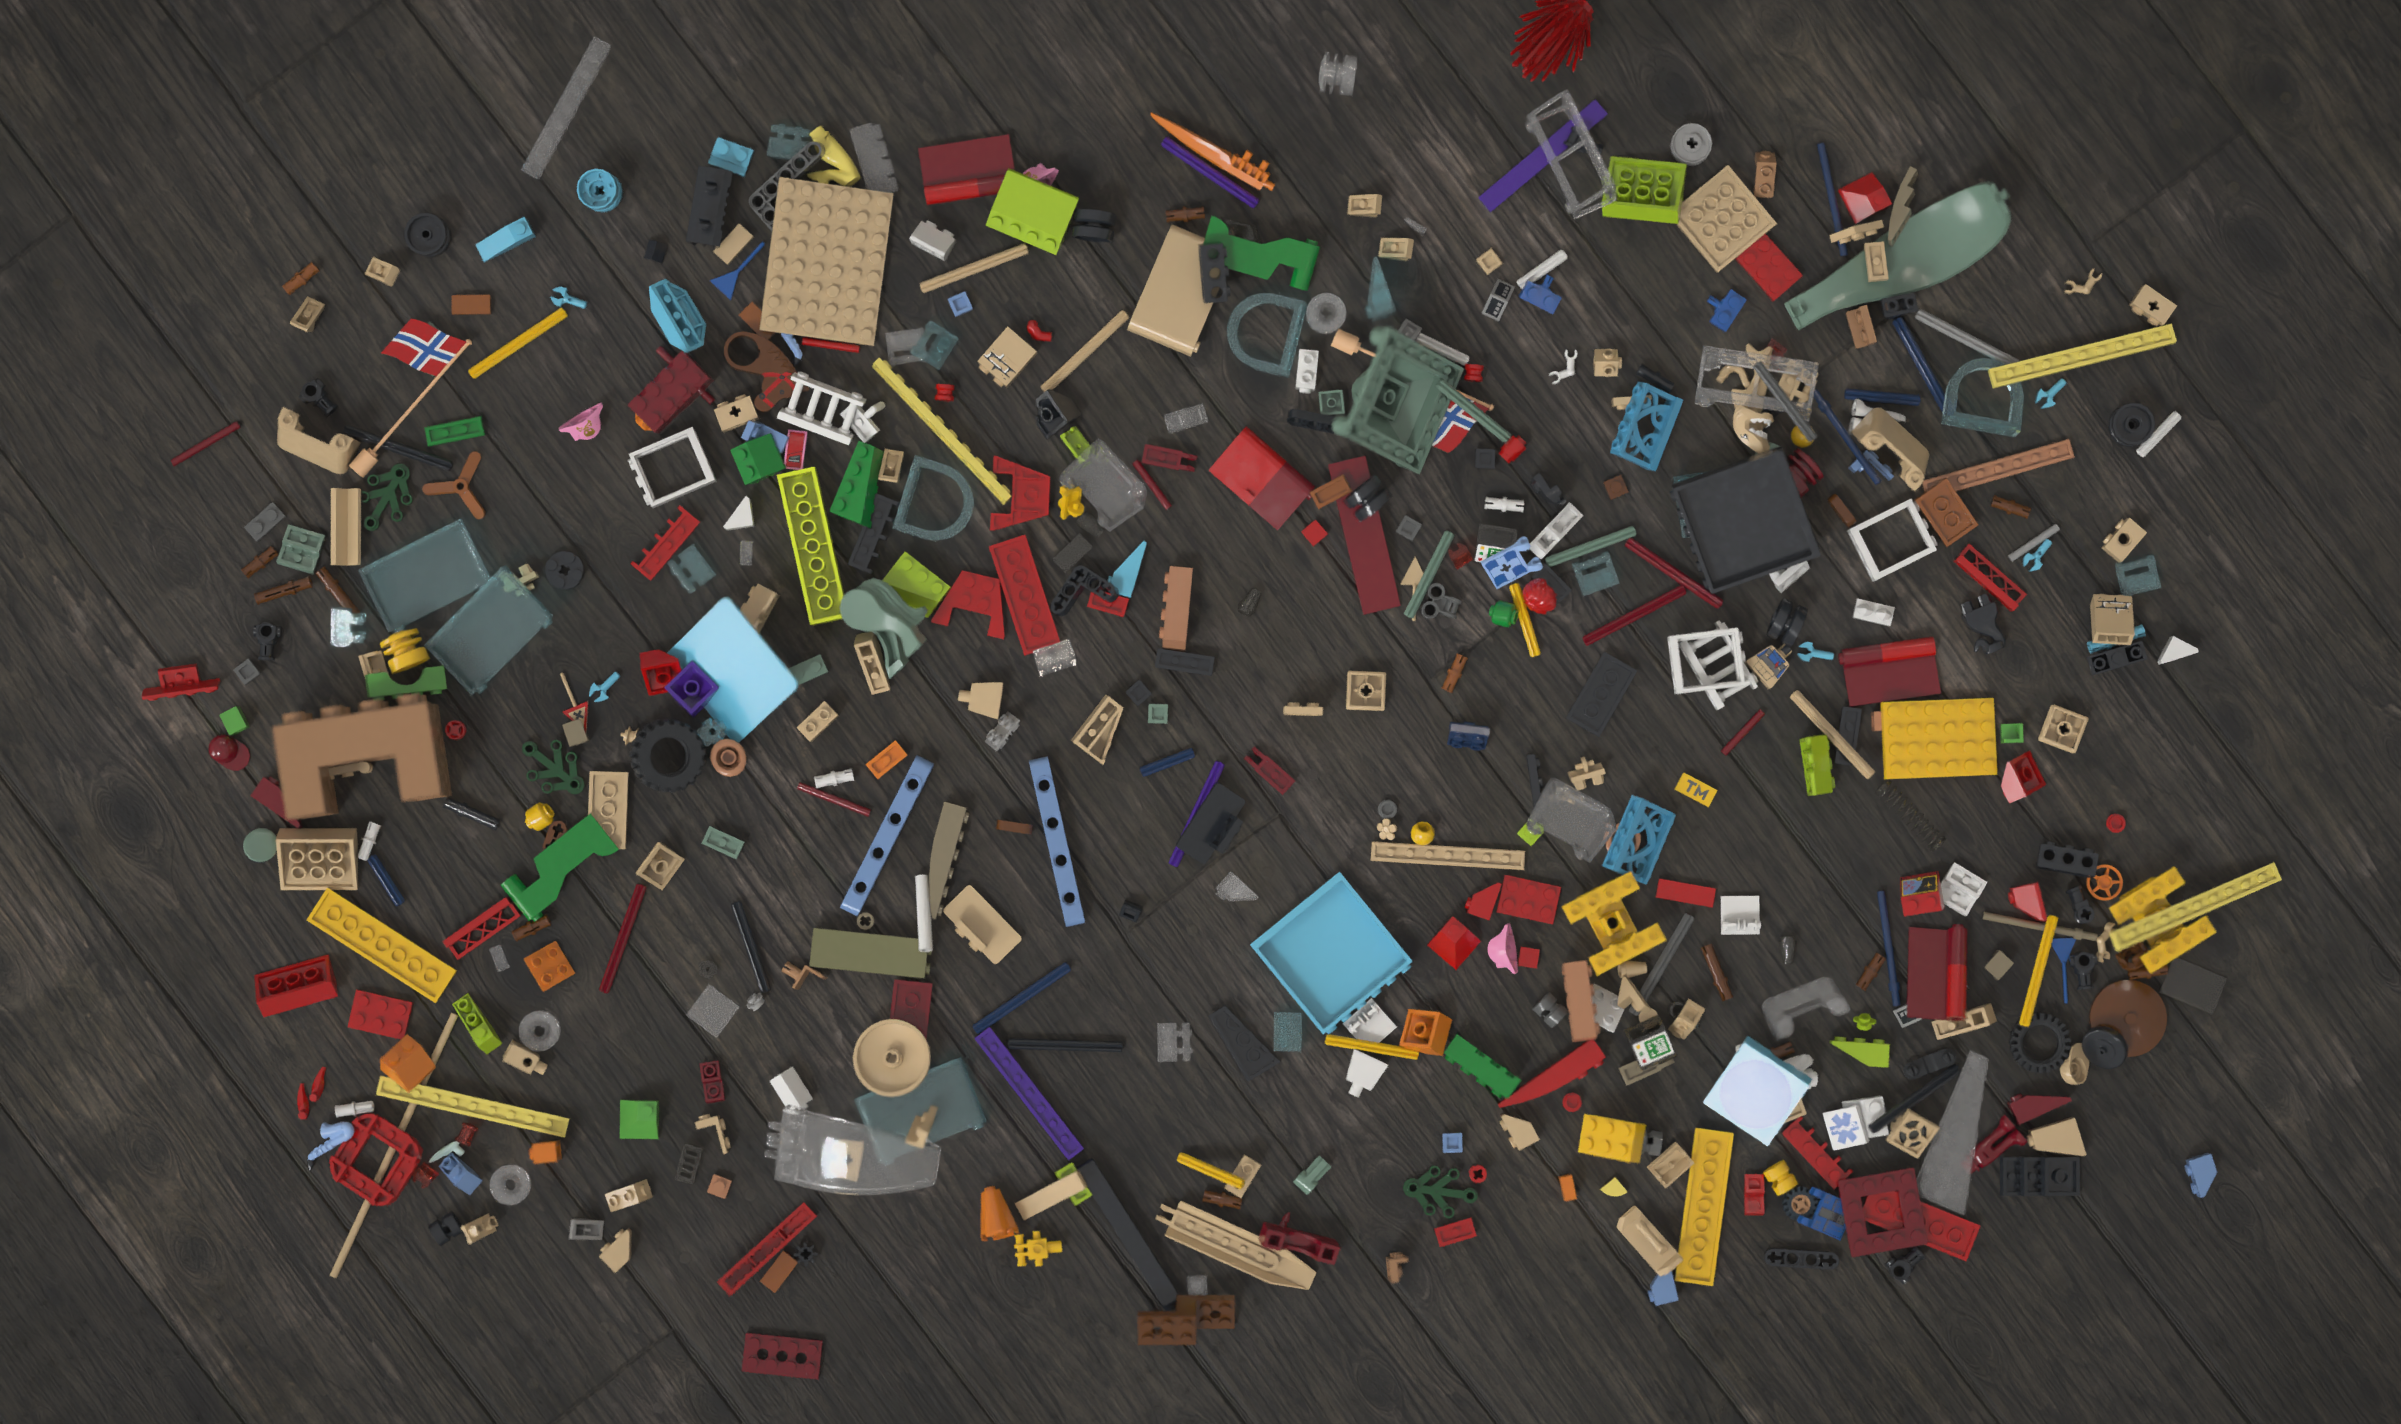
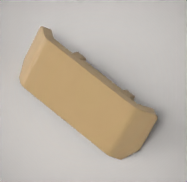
M1636 1206L1631 1207L1619 1218L1616 1228L1660 1277L1668 1274L1683 1261L1678 1252Z

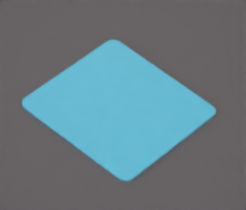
M723 598L667 652V654L679 659L681 670L693 661L719 687L704 708L726 735L738 743L798 687L797 680L728 598Z

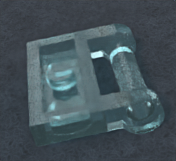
M929 321L925 326L926 330L916 346L912 347L910 353L939 370L959 338L936 323ZM932 333L937 334L938 336L928 352L923 350Z
M1608 551L1596 558L1572 564L1583 596L1620 584ZM1604 562L1606 563L1607 568L1582 576V570Z
M2153 554L2148 555L2144 559L2124 564L2121 562L2115 564L2122 595L2131 596L2161 588ZM2149 566L2150 571L2125 577L2124 571Z

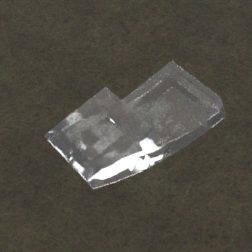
M1203 404L1163 415L1169 434L1208 422Z

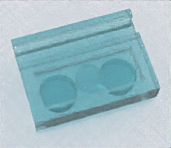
M1274 1012L1273 1051H1302V1013Z

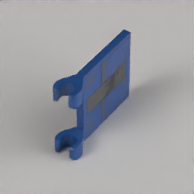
M1812 1187L1809 1193L1821 1198L1812 1220L1799 1215L1797 1222L1841 1240L1846 1229L1841 1199Z

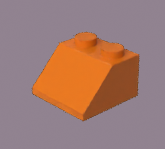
M1409 1009L1399 1046L1425 1054L1443 1056L1452 1019L1440 1012Z
M408 1034L380 1059L381 1071L408 1093L436 1068L423 1047Z

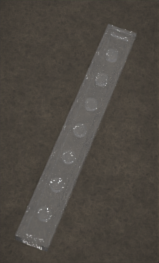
M594 36L521 171L539 180L612 47L610 44Z

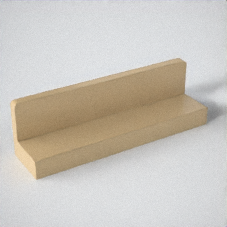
M331 488V565H360L361 489Z

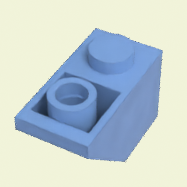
M452 1152L438 1166L456 1187L469 1195L482 1182V1179L475 1171Z
M2210 1153L2186 1159L2187 1164L2184 1165L2187 1175L2191 1176L2193 1182L2190 1183L2192 1192L2200 1198L2205 1197L2217 1173Z

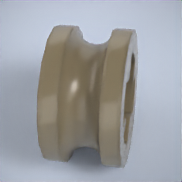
M867 912L860 914L857 918V925L864 930L872 928L874 925L873 915ZM862 916L865 918L870 917L871 921L869 922L871 923L869 926L866 924L861 925L860 921L863 920L860 919Z

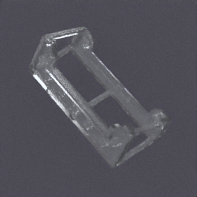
M1568 89L1560 92L1527 114L1525 126L1529 134L1533 133L1536 136L1566 197L1567 203L1564 205L1568 214L1572 213L1574 219L1617 201L1616 186ZM1561 98L1562 106L1536 117L1537 113ZM1564 110L1565 114L1572 120L1581 141L1556 157L1539 121ZM1584 145L1601 179L1603 189L1579 204L1559 161ZM1605 193L1607 200L1581 211L1584 206Z
M1703 346L1695 404L1709 407L1714 404V401L1786 412L1776 398L1757 396L1759 382L1757 372L1752 395L1702 387L1704 371L1710 372V370L1715 368L1720 369L1721 364L1754 369L1753 366L1761 361L1769 372L1796 375V380L1803 382L1805 386L1811 387L1808 403L1792 401L1805 420H1810L1818 363Z

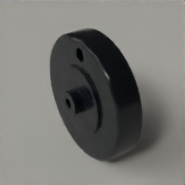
M2093 1027L2088 1030L2082 1040V1050L2091 1063L2100 1068H2117L2127 1058L2128 1045L2126 1040L2119 1032L2110 1027Z

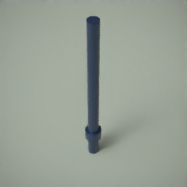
M1825 143L1817 144L1835 232L1837 233L1842 231L1843 228ZM1837 241L1840 256L1848 255L1846 243L1840 244Z
M1817 389L1812 391V396L1819 404L1818 408L1822 413L1826 414L1875 485L1881 483L1880 477L1832 411V406L1828 400H1825Z
M1879 891L1877 895L1890 981L1888 987L1889 991H1891L1893 1006L1901 1005L1899 990L1901 989L1900 982H1897L1885 891Z

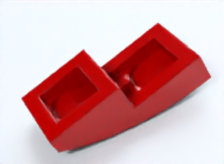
M1744 1174V1215H1764V1174Z

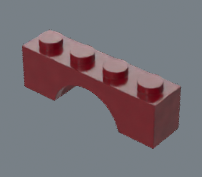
M1268 1222L1263 1223L1258 1238L1263 1248L1280 1252L1285 1249L1304 1253L1316 1261L1335 1265L1340 1250L1336 1239Z

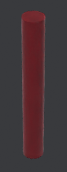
M1136 460L1132 465L1166 510L1172 506L1141 462Z
M1759 709L1721 752L1727 756L1761 720L1765 713Z

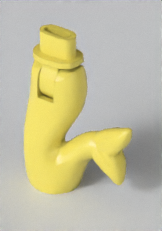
M822 126L817 127L809 135L814 142L824 145L825 155L821 159L837 167L839 170L817 171L809 173L807 176L811 180L818 181V183L829 184V181L833 180L841 186L851 187L861 178L855 164L842 146L829 135L828 131H825ZM815 145V150H816V152H817V154H818V153H819V147H818L817 145Z

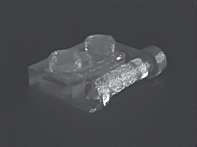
M924 328L885 333L891 367L903 363L928 362ZM919 348L921 351L920 354L894 356V352Z

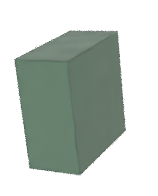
M1342 390L1318 392L1320 414L1329 416L1345 414Z

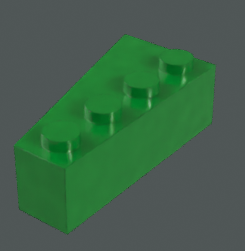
M858 441L829 512L871 529L872 522L870 519L871 514L874 513L875 505L873 502L875 493L877 494L878 490L877 480L884 451Z
M1455 1034L1444 1050V1054H1446L1444 1058L1453 1065L1457 1062L1462 1066L1460 1068L1461 1071L1468 1076L1471 1073L1477 1077L1475 1081L1482 1086L1489 1085L1492 1087L1491 1092L1499 1098L1503 1095L1508 1099L1521 1081L1457 1034Z

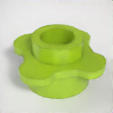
M1862 1013L1853 1018V1021L1857 1022V1028L1860 1030H1870L1872 1025L1876 1024V1020L1872 1019L1867 1013Z

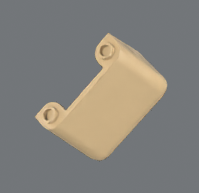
M283 407L278 418L277 442L279 447L336 474L346 473L361 442L343 434L334 436L329 445L303 433L304 427L299 423V414Z
M1878 407L1872 409L1851 431L1852 434L1870 450H1876L1884 443L1887 444L1901 457L1899 464L1902 471L1899 476L1910 488L1916 491L1924 481L1929 459L1928 450L1884 409Z

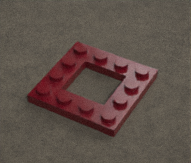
M1914 1167L1837 1181L1851 1257L1928 1244ZM1898 1190L1904 1228L1867 1234L1861 1197Z

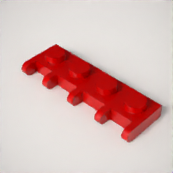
M682 506L678 507L682 514L675 523L670 519L667 520L671 527L663 537L657 533L654 535L659 540L650 552L645 548L642 549L647 555L639 565L634 561L631 562V565L650 581L654 579L701 523Z
M1803 1117L1796 1118L1781 1134L1822 1178L1835 1189L1838 1186L1837 1181L1846 1179L1853 1170L1850 1168L1844 1172L1837 1165L1841 1157L1838 1155L1832 1160L1823 1150L1827 1147L1828 1143L1825 1141L1819 1146L1810 1136L1815 1129L1812 1127L1806 1132L1799 1124Z

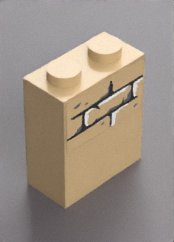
M1007 326L978 360L980 364L978 368L986 375L988 373L992 374L995 377L993 381L1000 387L1004 385L1008 388L1034 358L1037 351Z
M2093 594L2090 604L2092 643L2131 645L2134 637L2132 596Z

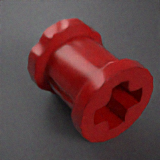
M1473 1165L1469 1169V1177L1473 1182L1481 1183L1486 1179L1487 1172L1483 1166ZM1481 1169L1482 1177H1476L1475 1179L1473 1171Z

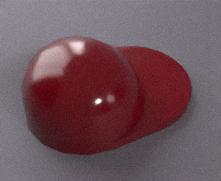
M221 734L215 736L209 743L208 752L210 756L227 769L239 771L248 765L250 760L248 748L232 736Z

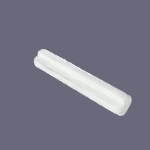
M1563 250L1558 251L1517 281L1519 287L1523 289L1527 280L1534 283L1568 258Z
M1422 333L1416 339V342L1463 366L1469 361V356Z
M2176 411L2172 412L2152 433L2151 437L2141 444L2136 452L2141 457H2145L2180 421L2181 415Z

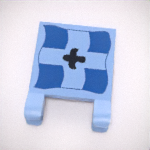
M1526 536L1521 537L1512 546L1481 561L1496 589L1529 572L1539 571L1543 568L1538 557L1532 558L1526 564L1519 551H1525L1531 547Z

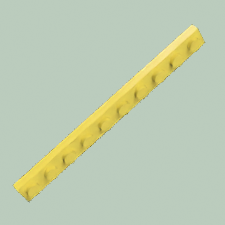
M2172 324L1991 368L1988 370V374L1994 389L2175 344L2177 340Z
M878 358L873 363L872 367L998 500L1005 505L1011 498L1010 490L1004 484L1000 485L996 475L983 467L984 463L981 459L974 457L970 453V448L965 443L961 444L957 440L958 436L956 433L944 426V421L938 415L935 416L931 412L930 406L925 401L921 402L917 398L918 394L911 387L908 388L904 384V379L899 374L895 375L891 370V365L886 360L882 361Z
M2273 862L2109 933L2116 951H2119L2282 879Z
M380 1076L376 1095L564 1138L570 1119L418 1084L408 1093L390 1077Z

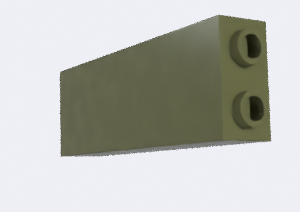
M813 928L810 967L925 978L926 974L929 975L930 963H927L928 955L932 954V951L920 952L918 938Z

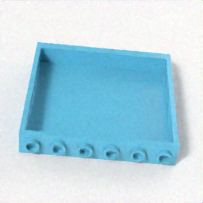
M1340 872L1250 944L1322 1034L1332 1033L1337 1028L1335 1024L1340 1020L1344 1023L1352 1016L1351 1011L1355 1008L1360 1010L1367 1004L1365 1000L1368 997H1376L1382 992L1380 988L1384 984H1387V986L1392 984L1397 979L1395 975L1400 971L1404 974L1412 967L1410 963L1413 962Z

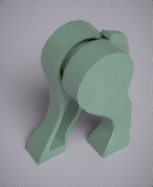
M873 578L863 582L860 586L845 594L841 600L840 612L846 624L854 629L872 631L880 640L884 649L885 665L889 679L898 674L909 662L908 657L913 655L927 641L925 636L919 632L917 625L925 618L928 609L926 607L913 608L909 606L888 583L880 579Z

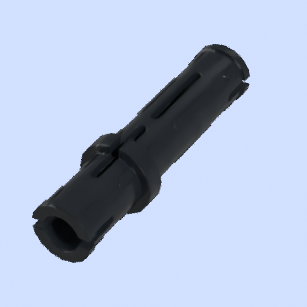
M447 796L445 801L452 805L444 803L443 808L496 831L498 826L491 823V821L499 824L501 819L467 806L468 803H461Z

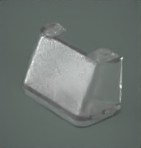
M1101 439L1094 441L1060 474V482L1065 488L1073 489L1079 486L1082 489L1084 497L1098 510V523L1109 532L1138 513L1145 506L1147 496L1145 486Z
M1551 778L1548 781L1526 822L1530 833L1541 835L1545 831L1573 846L1575 856L1580 860L1588 862L1593 860L1617 830L1613 813L1607 806L1556 778Z
M1828 977L1816 979L1765 1000L1762 1005V1010L1772 1036L1778 1040L1789 1036L1793 1032L1794 1026L1791 1018L1823 1006V1008L1828 1007L1829 1011L1834 1015L1850 1012L1848 1003L1834 981Z

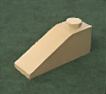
M872 631L856 635L854 647L871 694L889 691L890 685L877 636Z
M1989 1003L1966 1010V1020L1964 1021L1934 1020L1932 1025L1937 1040L1989 1026L1997 1020L1992 1004Z

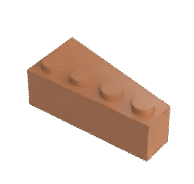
M1170 566L1169 572H1165L1164 583L1168 584V590L1163 592V602H1166V609H1162L1161 620H1165L1164 627H1160L1159 638L1163 639L1162 649L1185 652L1193 568Z
M1587 961L1563 963L1562 975H1565L1564 989L1567 993V1009L1570 1012L1569 1022L1572 1041L1594 1040L1597 1037L1596 1034H1600L1598 1022L1595 1023L1594 1015H1597L1596 1003L1592 1004L1591 996H1594V986L1589 983V977H1592L1591 966H1587Z

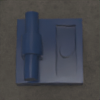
M1465 721L1463 723L1450 722L1447 745H1451L1454 748L1469 747L1476 751L1486 748L1489 737L1488 726L1475 725L1473 722Z

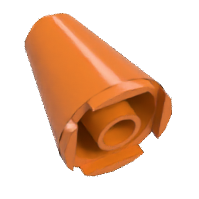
M995 1186L984 1188L985 1192L981 1193V1240L988 1241V1237H993L994 1241L1014 1235V1232L1018 1234V1227L1000 1189H996Z

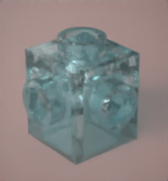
M709 718L701 723L703 725L701 728L696 730L699 737L702 738L705 747H709L712 744H716L719 740H723L727 736L725 731L728 729L722 720L718 721L716 718L714 720ZM713 728L716 730L714 735L711 734Z

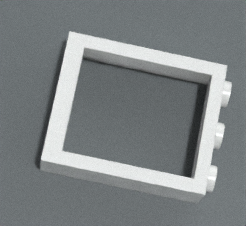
M693 427L629 454L631 458L628 459L632 470L635 469L638 475L635 477L639 488L643 487L646 493L643 495L646 504L651 505L652 508L716 482L711 466ZM689 437L706 478L659 499H655L639 458Z
M1912 499L1847 530L1872 582L1937 550L1935 547L1937 542L1933 535H1929L1927 531L1929 526L1924 518L1921 519L1918 513L1920 508ZM1907 507L1927 549L1879 572L1859 531Z
M1738 628L1667 637L1674 694L1744 686L1745 682L1748 681L1747 670H1743L1742 663L1745 662V653L1741 651L1740 643H1743L1742 632H1739ZM1731 635L1737 681L1683 687L1678 642Z

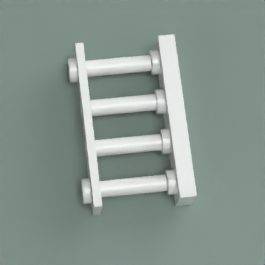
M794 372L790 380L796 381V385L789 405L786 408H781L777 418L849 445L854 434L850 433L849 428L857 405L863 407L866 399L862 398L863 396L859 393L852 392L851 394L811 379L806 373ZM803 385L814 388L807 412L802 415L796 413L795 408ZM821 392L832 395L825 418L820 422L815 420L813 415ZM841 398L850 402L842 427L836 428L832 426L831 421Z
M1720 620L1714 623L1717 629L1713 631L1728 629L1724 622L1721 623ZM1722 636L1727 644L1726 646L1703 659H1697L1694 652H1696L1697 648L1716 637L1698 639L1689 643L1682 641L1678 644L1701 685L1713 684L1735 671V663L1712 676H1707L1704 671L1706 665L1731 652L1733 655L1732 641L1729 636ZM1742 662L1743 670H1747L1748 678L1744 686L1730 687L1723 692H1716L1715 689L1705 690L1716 710L1725 706L1723 702H1725L1726 698L1748 685L1752 689L1758 687L1756 684L1758 682L1757 677L1753 672H1749L1744 662Z

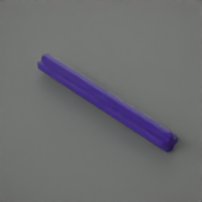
M1165 137L1162 141V147L1250 207L1255 208L1259 203V199L1170 138Z
M1215 761L1184 830L1214 784L1217 783L1224 768L1223 763ZM1175 847L1169 864L1178 867L1184 852Z

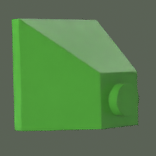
M620 1100V1139H659V1100Z

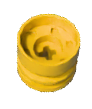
M417 628L402 630L380 642L381 648L391 647L383 652L384 655L394 654V657L387 662L392 674L408 670L430 659L425 647H415L416 644L422 641L421 637L412 639V637L419 634Z

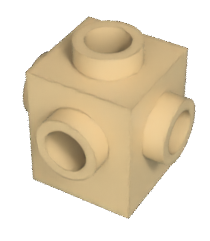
M1594 349V376L1610 377L1618 375V369L1622 368V357H1618V349Z

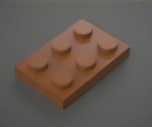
M1944 478L1914 499L1946 547L1978 526V523L1947 478Z

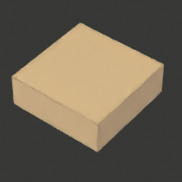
M1492 248L1476 259L1486 275L1503 264Z

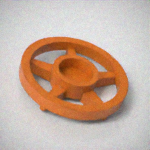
M2099 865L2096 870L2106 868L2104 875H2095L2094 879L2097 880V886L2093 890L2090 887V878H2087V889L2098 900H2111L2122 890V876L2113 866ZM2109 869H2112L2117 874L2119 881L2112 880L2109 876ZM2119 883L2117 892L2111 896L2109 889L2112 887V884ZM2099 889L2105 890L2108 897H2099L2094 892Z

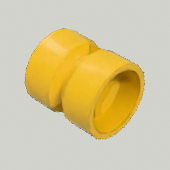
M1785 1160L1775 1163L1763 1172L1768 1182L1773 1183L1771 1187L1777 1196L1798 1184L1794 1175L1789 1174L1790 1169Z

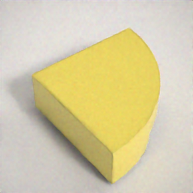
M1616 1177L1600 1189L1610 1196H1621L1627 1193Z

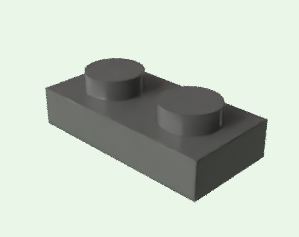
M272 502L244 528L256 542H259L287 516Z

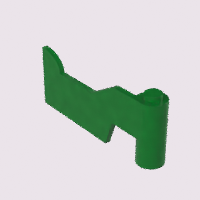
M1211 216L1203 244L1221 242L1223 247L1226 246L1227 258H1224V266H1228V269L1266 280L1269 279L1279 263L1294 267L1289 286L1308 291L1321 247L1317 245L1318 241L1307 239L1305 242L1292 238H1282L1260 244L1229 235L1226 224L1217 217ZM1215 248L1210 249L1208 252V257L1212 259L1218 255V250Z
M590 813L534 858L540 876L537 881L527 888L520 878L514 874L500 886L527 920L535 922L543 916L542 912L557 899L565 876L593 853L607 856L617 852L619 848Z

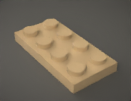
M590 771L588 815L592 814L619 849H626L629 773Z

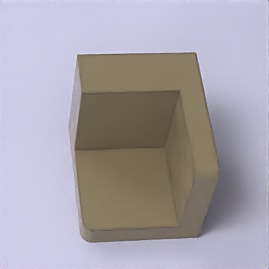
M581 719L562 725L570 747L590 741Z
M1996 950L1992 955L1993 958L1984 968L1993 975L1995 980H1999L2014 963L2000 950Z

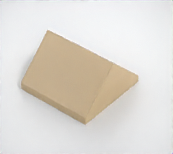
M658 842L636 874L663 890L685 859L662 842Z

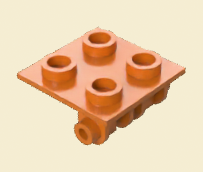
M556 941L524 958L525 963L543 992L575 974Z

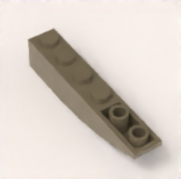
M944 802L930 859L929 896L933 919H937V915L941 916L944 907V905H941L942 897L946 898L949 889L946 886L947 879L952 878L954 868L951 865L953 860H957L959 849H956L958 841L962 842L964 831L961 829L963 823L967 824L970 814L966 812L967 808Z

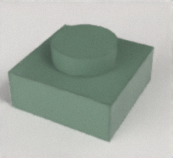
M1149 704L1148 723L1167 724L1168 704Z

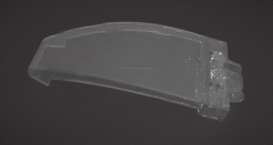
M789 1104L783 1109L781 1123L769 1122L768 1124L770 1129L780 1131V1134L768 1133L767 1138L770 1140L766 1141V1146L778 1149V1151H765L766 1157L776 1159L774 1180L814 1190L849 1195L898 1193L930 1187L936 1183L941 1147L929 1140H926L922 1149L906 1143L905 1136L808 1112L806 1108Z

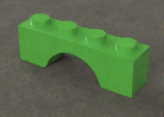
M444 666L422 669L419 679L411 685L395 683L388 676L387 672L365 675L367 698H373V701L385 700V696H392V699H397V697L404 696L403 694L423 695V692H430L431 695L442 694V690L447 689Z

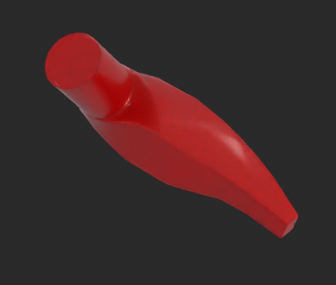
M322 1067L314 1079L311 1095L309 1096L311 1101L316 1102L323 1092L326 1067Z
M304 1083L300 1084L297 1097L298 1117L307 1120L309 1102L305 1093Z

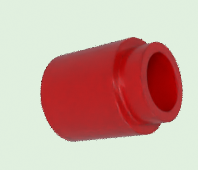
M1519 435L1517 437L1512 436L1500 448L1501 450L1498 454L1508 463L1515 461L1526 450L1524 446L1526 442Z

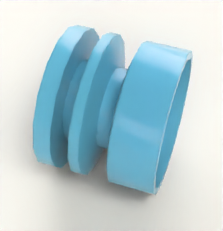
M603 169L588 170L580 177L577 183L578 198L584 205L597 212L613 210L622 199L623 190L621 183L615 176ZM600 188L605 192L604 195H601L598 191Z

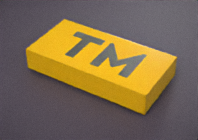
M1684 772L1674 789L1706 807L1710 806L1718 791Z

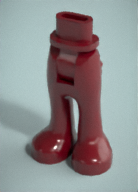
M2004 1114L2000 1118L1998 1127L1979 1142L1960 1164L1971 1175L1976 1170L1980 1171L1979 1167L1984 1168L1992 1163L2012 1145L2023 1146L2028 1142ZM2007 1132H2010V1134L2006 1138H2004L1998 1145L1992 1147V1145L1999 1138L2004 1136Z

